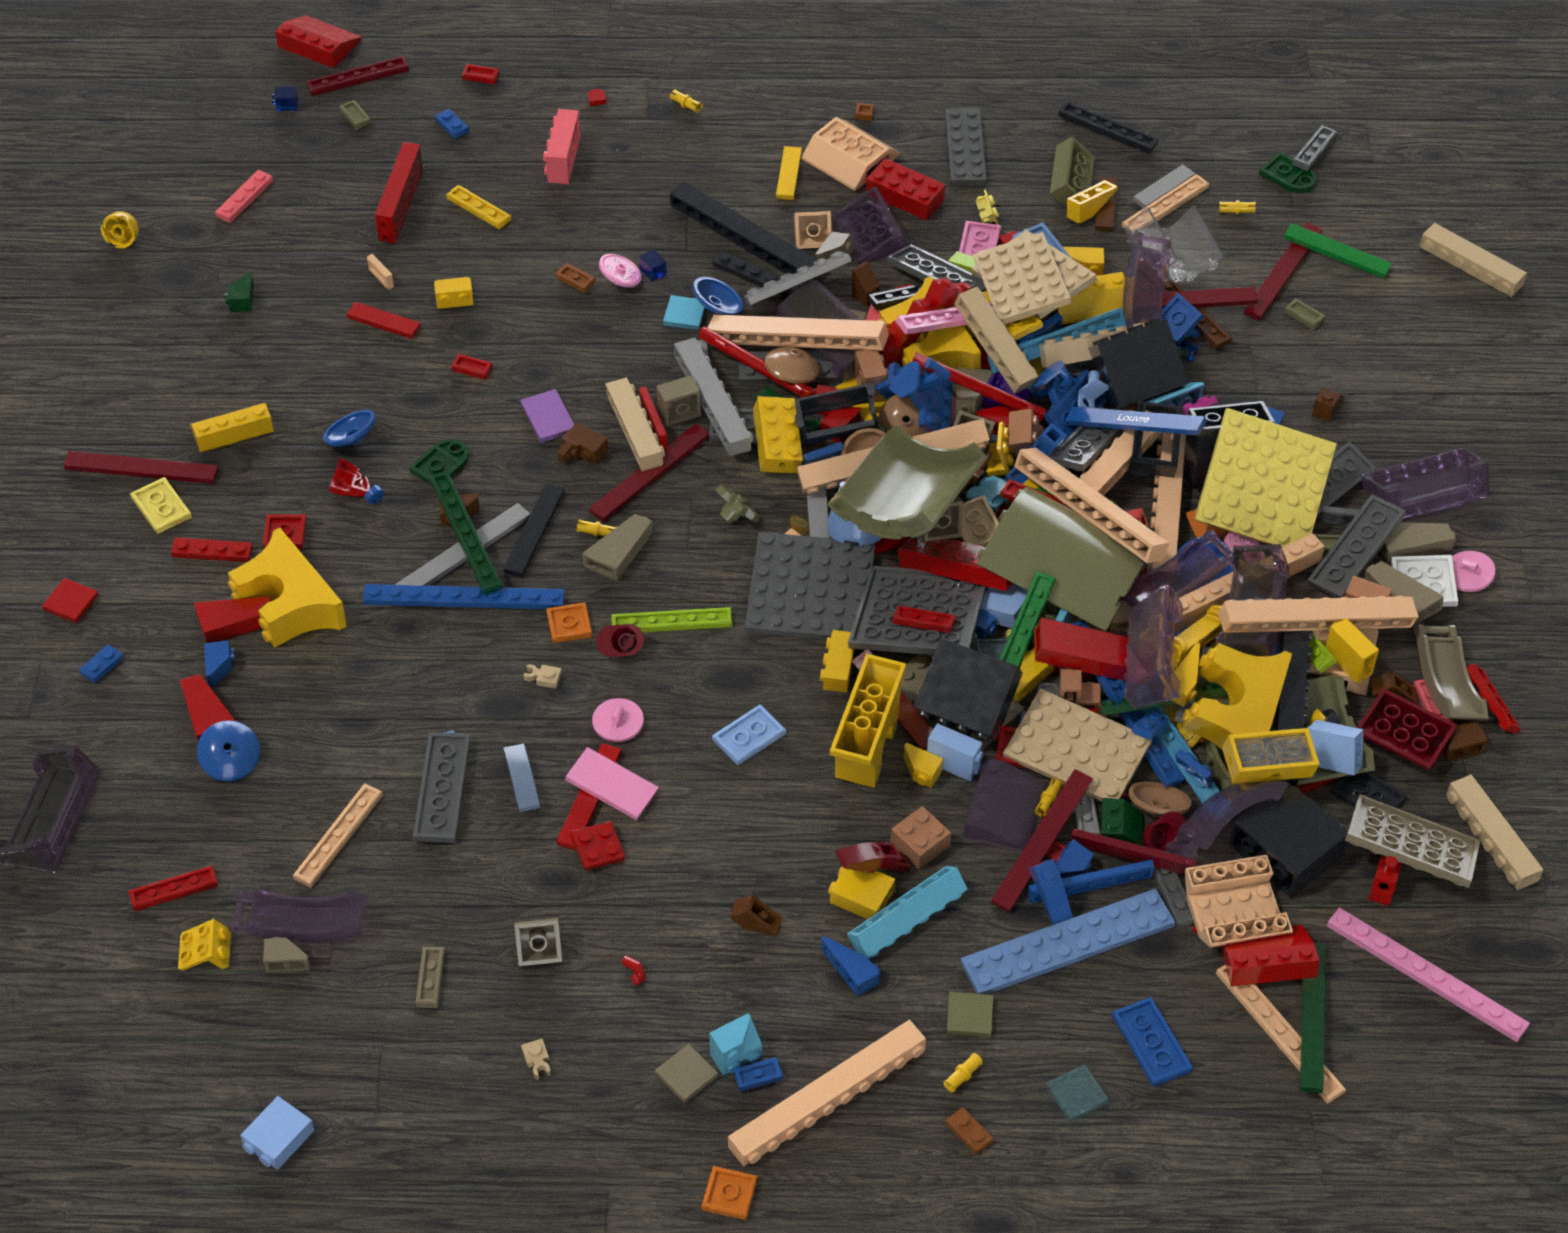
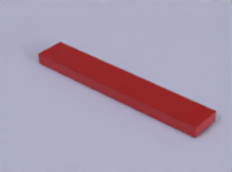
M602 743L597 753L617 763L621 755V748ZM580 789L557 838V845L576 850L570 836L571 831L588 827L600 801L598 798Z

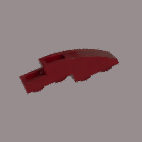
M889 842L861 843L838 849L835 852L839 858L840 865L845 869L874 873L880 868L906 873L911 868L903 852L898 851L895 845Z

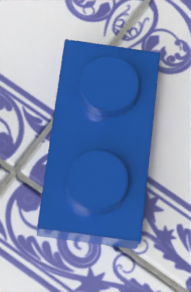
M449 108L435 115V121L454 139L469 132V127Z
M107 644L79 669L80 674L95 684L124 659L123 654Z
M1150 711L1133 725L1132 733L1151 740L1167 726L1169 718L1164 717L1159 712Z
M1180 749L1175 754L1177 764L1208 788L1213 783L1211 769L1205 764L1200 765L1190 752L1185 753Z
M776 1057L733 1069L740 1092L783 1080Z

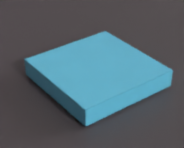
M671 295L663 319V325L699 330L705 308L695 298Z

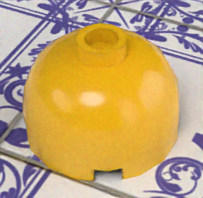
M116 211L104 219L101 225V232L107 243L117 245L115 246L116 248H126L137 238L139 228L137 221L132 215L123 211Z

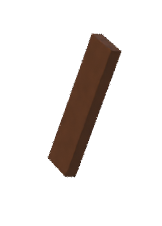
M1099 177V183L1104 180L1114 185L1117 183V178ZM1116 192L1097 211L1095 230L1113 232Z

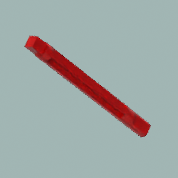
M704 326L700 329V339L803 398L815 395L816 390L804 383H791L776 378L768 372L764 360Z
M916 352L912 362L916 361L920 364L921 369L934 373V370L925 368V362L929 357ZM936 361L950 371L951 377L948 379L949 381L1017 411L1032 409L1034 415L1038 416L1039 421L1043 419L1046 409Z

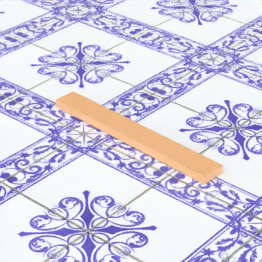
M1224 965L1217 969L1216 975L1300 1071L1301 1037L1255 984L1230 986L1226 966ZM1324 1065L1323 1093L1318 1094L1328 1104L1343 1095L1346 1089Z

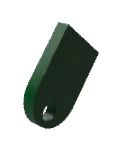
M1280 151L1259 170L1260 176L1293 193L1309 192L1314 188L1316 182V174L1311 168L1306 171L1292 165L1293 158Z
M455 439L442 440L409 466V471L429 485H431L429 477L448 471L452 478L468 463V449L461 441ZM453 449H460L458 452H452Z

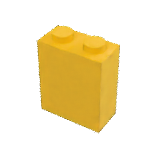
M1347 618L1334 622L1329 628L1326 648L1337 660L1336 664L1357 684L1373 674L1379 649Z
M841 867L837 881H833L828 890L830 903L869 919L886 907L895 891V879L878 871L867 873Z

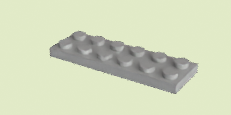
M840 251L830 255L831 258L828 260L819 259L813 262L814 266H803L797 269L798 273H787L781 276V280L777 282L771 280L764 283V287L761 289L756 287L748 290L747 295L744 296L746 303L752 305L851 262L849 254Z

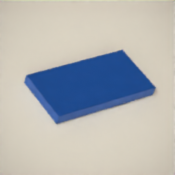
M1152 997L1112 1012L1111 1016L1152 1087L1193 1071L1191 1063Z

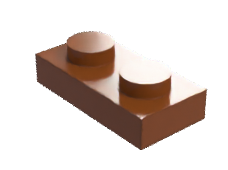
M568 263L564 264L555 273L556 279L583 293L595 284V277Z
M963 1107L946 1119L945 1124L975 1155L993 1142V1137Z

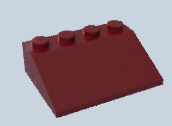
M1383 688L1357 728L1363 729L1364 738L1430 770L1447 750L1458 725Z

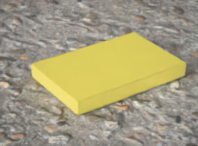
M165 477L130 493L132 500L157 534L192 518L191 512Z

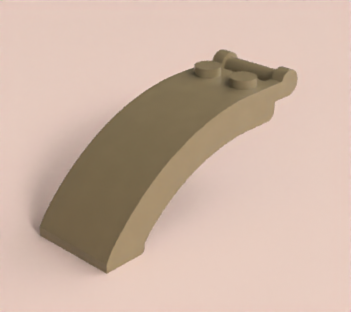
M1416 623L1414 634L1417 637L1422 674L1428 692L1436 707L1447 718L1487 720L1489 717L1486 700H1483L1477 694L1472 685L1465 664L1462 639L1460 636H1457L1455 625L1442 627L1424 626L1423 624ZM1425 634H1441L1446 635L1448 638L1428 637Z

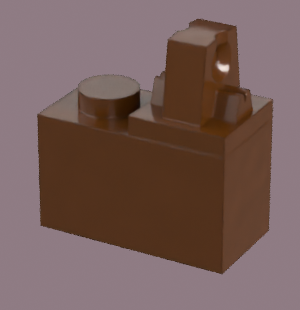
M576 422L561 438L562 444L558 451V460L565 463L573 456L577 459L582 457L585 461L596 464L609 450L608 437Z

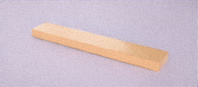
M1197 174L1122 222V228L1136 236L1209 188V183Z
M364 783L294 873V880L310 888L313 887L383 796L382 791Z

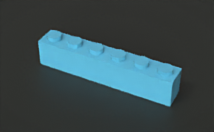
M945 866L848 932L847 935L856 952L867 958H873L879 954V950L894 944L899 936L910 933L913 930L912 927L926 922L931 914L943 910L947 903L959 899L962 893L968 889L957 867Z

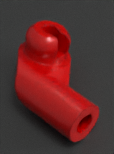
M625 956L622 960V965L633 971L634 975L631 976L632 983L640 985L646 979L642 964L630 956Z

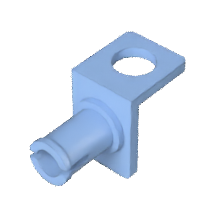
M1090 371L1088 373V384L1078 390V407L1094 408V400L1109 389L1107 384L1100 381V373L1098 371ZM1083 399L1089 403V407L1085 406Z

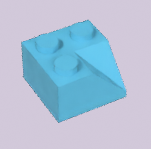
M749 1013L709 1033L710 1056L723 1076L733 1073L734 1068L757 1061L762 1056V1044Z

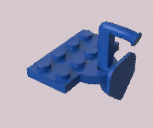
M931 357L927 358L925 368L934 370V373L922 369V374H920V364L914 361L902 367L889 387L893 393L902 399L910 396L913 404L919 409L918 426L928 433L950 427L953 382L948 380L951 377L950 371L932 360Z
M1061 360L1046 368L1028 389L1031 391V397L1040 400L1049 396L1053 406L1044 415V418L1049 425L1053 423L1066 434L1064 442L1079 427L1067 425L1065 419L1072 407H1078V390L1088 384V373L1090 372L1087 369L1075 379L1066 370L1064 362ZM1105 393L1094 400V408L1103 407L1107 402ZM1083 399L1085 406L1089 407V403Z

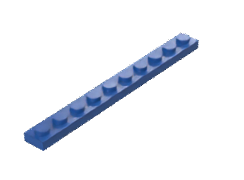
M365 584L363 603L364 605L547 609L563 606L564 589L503 588L484 595L480 587Z
M1085 620L1070 623L1072 625L1089 628ZM1094 674L1109 699H1114L1116 702L1122 701L1123 697L1132 696L1123 680ZM1142 710L1118 713L1126 727L1133 729V725L1145 716ZM1156 735L1152 738V743L1145 754L1146 759L1164 788L1182 784L1185 778Z

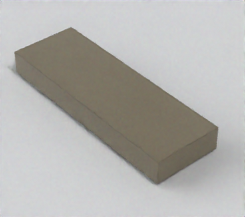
M444 947L422 948L415 1002L416 1007L438 1008L445 956Z

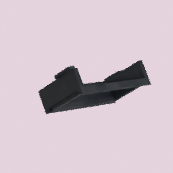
M873 382L795 399L798 414L795 415L797 428L802 430L804 444L851 435L865 428L879 429L872 397L876 394ZM864 403L869 404L871 420L811 433L806 431L803 416Z
M1138 398L1135 411L1145 412L1148 410L1151 413L1183 415L1184 406L1174 407L1144 402ZM1134 430L1132 456L1128 473L1140 477H1148L1149 474L1174 478L1178 467L1181 434L1174 433L1171 461L1141 457L1143 431Z

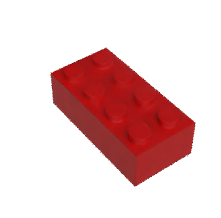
M884 158L866 178V194L927 221L945 199V184Z

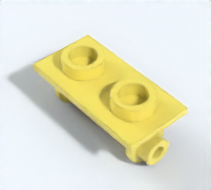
M984 190L985 195L977 197L976 200L981 221L987 224L995 221L999 225L997 221L999 217L996 207L993 208V205H996L992 195L989 196L987 191Z

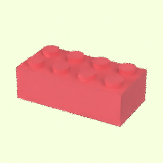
M558 109L557 115L553 117L554 127L550 128V139L547 140L546 146L547 151H544L543 161L546 162L544 173L547 175L549 183L569 184L581 138L579 111Z

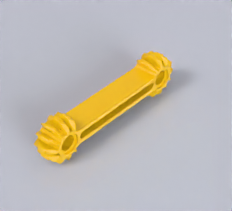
M1215 604L1210 606L1204 617L1176 637L1169 636L1164 641L1158 654L1159 665L1168 671L1174 672L1196 642L1202 648L1212 639H1219L1225 633L1223 632L1218 614L1222 605Z

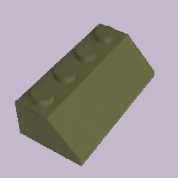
M1073 136L1056 146L1050 187L1051 196L1059 203L1066 205L1067 198L1091 187L1095 157Z

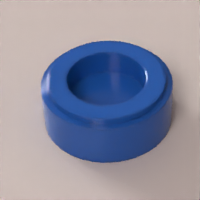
M375 485L366 492L365 499L369 504H376L383 498L384 490L379 485Z

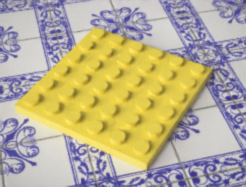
M1225 409L1194 520L1279 548H1283L1312 534L1337 443L1236 410Z

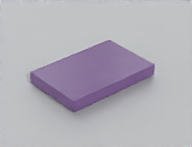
M556 389L520 400L521 406L540 443L564 436L574 425Z

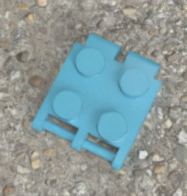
M993 475L991 477L985 476L976 484L979 486H973L965 493L967 494L966 498L970 501L985 495L993 512H996L999 506L1010 501L1000 496V491L1008 481Z

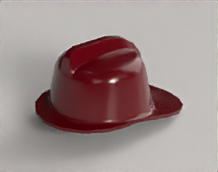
M633 624L606 626L596 636L597 649L608 657L631 656L638 653L643 647L644 635L641 629Z
M1175 811L1162 815L1157 821L1146 826L1142 843L1148 848L1169 852L1181 841L1186 833L1187 822L1184 816Z

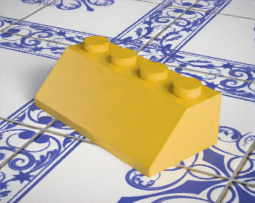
M1123 272L1097 276V281L1071 298V304L1054 310L1055 314L1059 313L1062 316V325L1081 322L1121 307L1124 315L1130 314L1128 285Z
M265 403L190 424L200 453L274 432L271 416Z

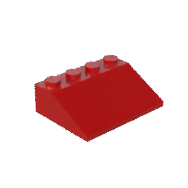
M307 15L285 21L275 31L279 48L333 69L362 40V36Z
M1291 926L1292 934L1220 946L1230 986L1317 977L1319 957L1315 944L1304 926Z

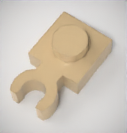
M527 665V672L532 673H524V680L528 682L536 680L539 686L556 689L562 670L561 668L542 665L540 669H537L534 665Z
M543 1039L521 1045L528 1068L533 1067L535 1079H539L538 1072L540 1070H545L547 1076H550V1066L546 1063L549 1061V1056Z

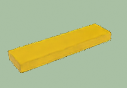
M784 146L776 199L794 200L802 152L801 147Z
M457 185L446 194L448 200L499 230L511 221V215L460 185Z

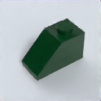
M252 272L246 273L228 286V293L225 294V304H228L230 312L252 311L254 293Z

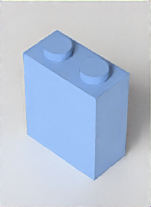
M1013 584L1007 591L989 587L985 592L981 608L996 616V624L1013 628L1028 590L1016 584Z
M1316 720L1308 726L1320 764L1318 768L1355 775L1362 768L1363 729Z
M937 723L928 737L927 752L943 758V770L972 781L973 777L979 775L983 764L980 763L984 754L982 742Z
M277 1096L240 1135L243 1142L242 1147L247 1153L251 1155L253 1153L256 1154L265 1166L270 1167L271 1165L278 1170L314 1132V1127L310 1118Z

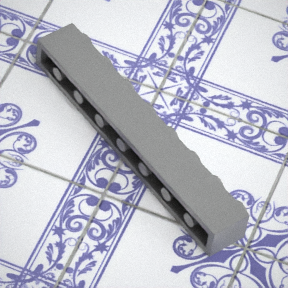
M696 338L674 343L675 358L685 377L692 375L700 390V404L729 456L751 451L752 433L747 431L744 419L739 417L737 407L733 406L730 394L725 392L724 384L722 381H719L716 369H712L709 357L704 354L703 346L698 344Z

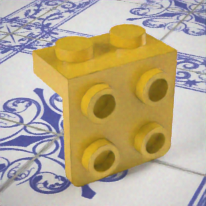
M469 277L436 280L434 282L437 309L474 305L471 279Z
M999 422L997 442L989 443V450L994 453L987 463V474L989 477L992 475H1006L1011 471V467L1014 466L1013 452L1009 446V428L1005 427L1004 422Z
M212 919L182 932L180 936L178 968L184 971L206 961L211 962L222 970L229 967L231 929Z

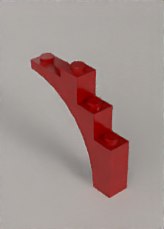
M947 278L934 279L925 298L913 300L906 315L951 308L954 306L959 294L970 290L971 286L965 282L952 283ZM894 320L888 330L889 336L883 351L879 350V354L883 355L884 366L889 369V364L893 362L901 366L902 358H904L903 349L915 343L923 332L905 334L896 322L897 320Z

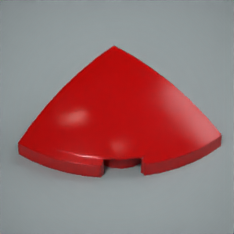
M340 458L328 492L345 496H365L366 492L370 489L367 477H364V480L362 479L358 467Z

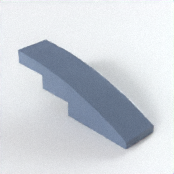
M524 743L504 747V754L519 812L540 808Z

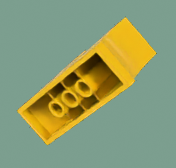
M932 276L925 278L922 287L911 298L879 311L880 319L878 321H885L887 330H889L892 322L897 320L898 316L907 314L913 300L925 298L934 280ZM964 325L924 331L915 341L917 343H912L903 349L904 358H902V363L904 366L911 363L915 353L918 352L955 370L957 368L981 369V352Z
M281 528L273 531L269 544L259 555L228 572L230 580L228 585L233 592L231 594L232 599L268 596L269 599H275L259 610L260 619L258 620L263 629V632H261L262 637L267 643L270 642L274 648L308 631L325 628L341 630L347 627L342 601Z
M1220 643L1211 648L1206 655H1202L1199 661V666H1201L1199 675L1209 682L1222 686L1228 694L1229 705L1221 704L1217 700L1202 698L1197 703H1193L1190 709L1185 710L1182 717L1184 721L1182 729L1208 739L1221 749L1228 735L1270 731L1292 653L1283 651L1274 656L1260 657L1239 652Z
M866 654L830 749V755L835 757V778L875 788L881 772L885 739H893L898 725L899 702L906 663Z

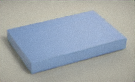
M760 704L712 735V740L737 765H740L784 736L786 729Z

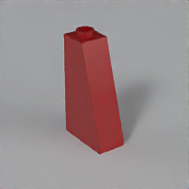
M269 596L194 603L196 615L206 643L218 642L262 628L258 621L260 619L259 610L268 602H271Z
M200 674L180 680L197 741H199L204 731L213 724L221 721H235Z

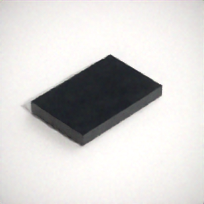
M1369 771L1341 777L1330 791V793L1354 808L1359 794L1395 808H1399L1407 798L1405 794Z

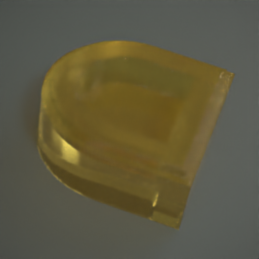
M791 515L788 530L792 528L799 534H806L809 529V523L803 518Z

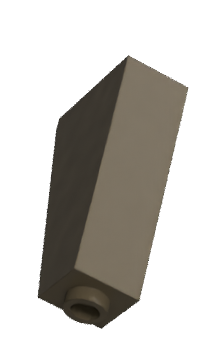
M957 368V371L984 383H987L993 374L992 370ZM956 384L955 417H957L959 410L975 415L984 404V396Z
M634 514L584 551L582 554L583 567L618 581L653 534L652 521L646 517Z
M1400 522L1379 551L1386 564L1391 563L1392 557L1429 556L1452 551L1454 542H1456V535L1454 531H1451L1448 524Z
M1380 561L1367 568L1365 580L1391 588L1390 597L1400 595L1404 597L1412 596L1419 616L1413 626L1442 610L1444 597L1390 565Z

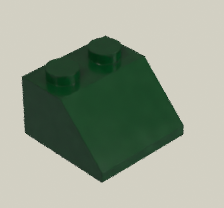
M1102 798L1100 835L1143 846V812L1124 799Z

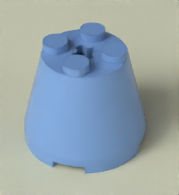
M841 482L839 484V489L844 485L845 482ZM832 510L829 514L827 533L838 542L845 543L846 540L858 542L859 545H869L883 538L857 529L858 526L849 520L847 522L844 521Z

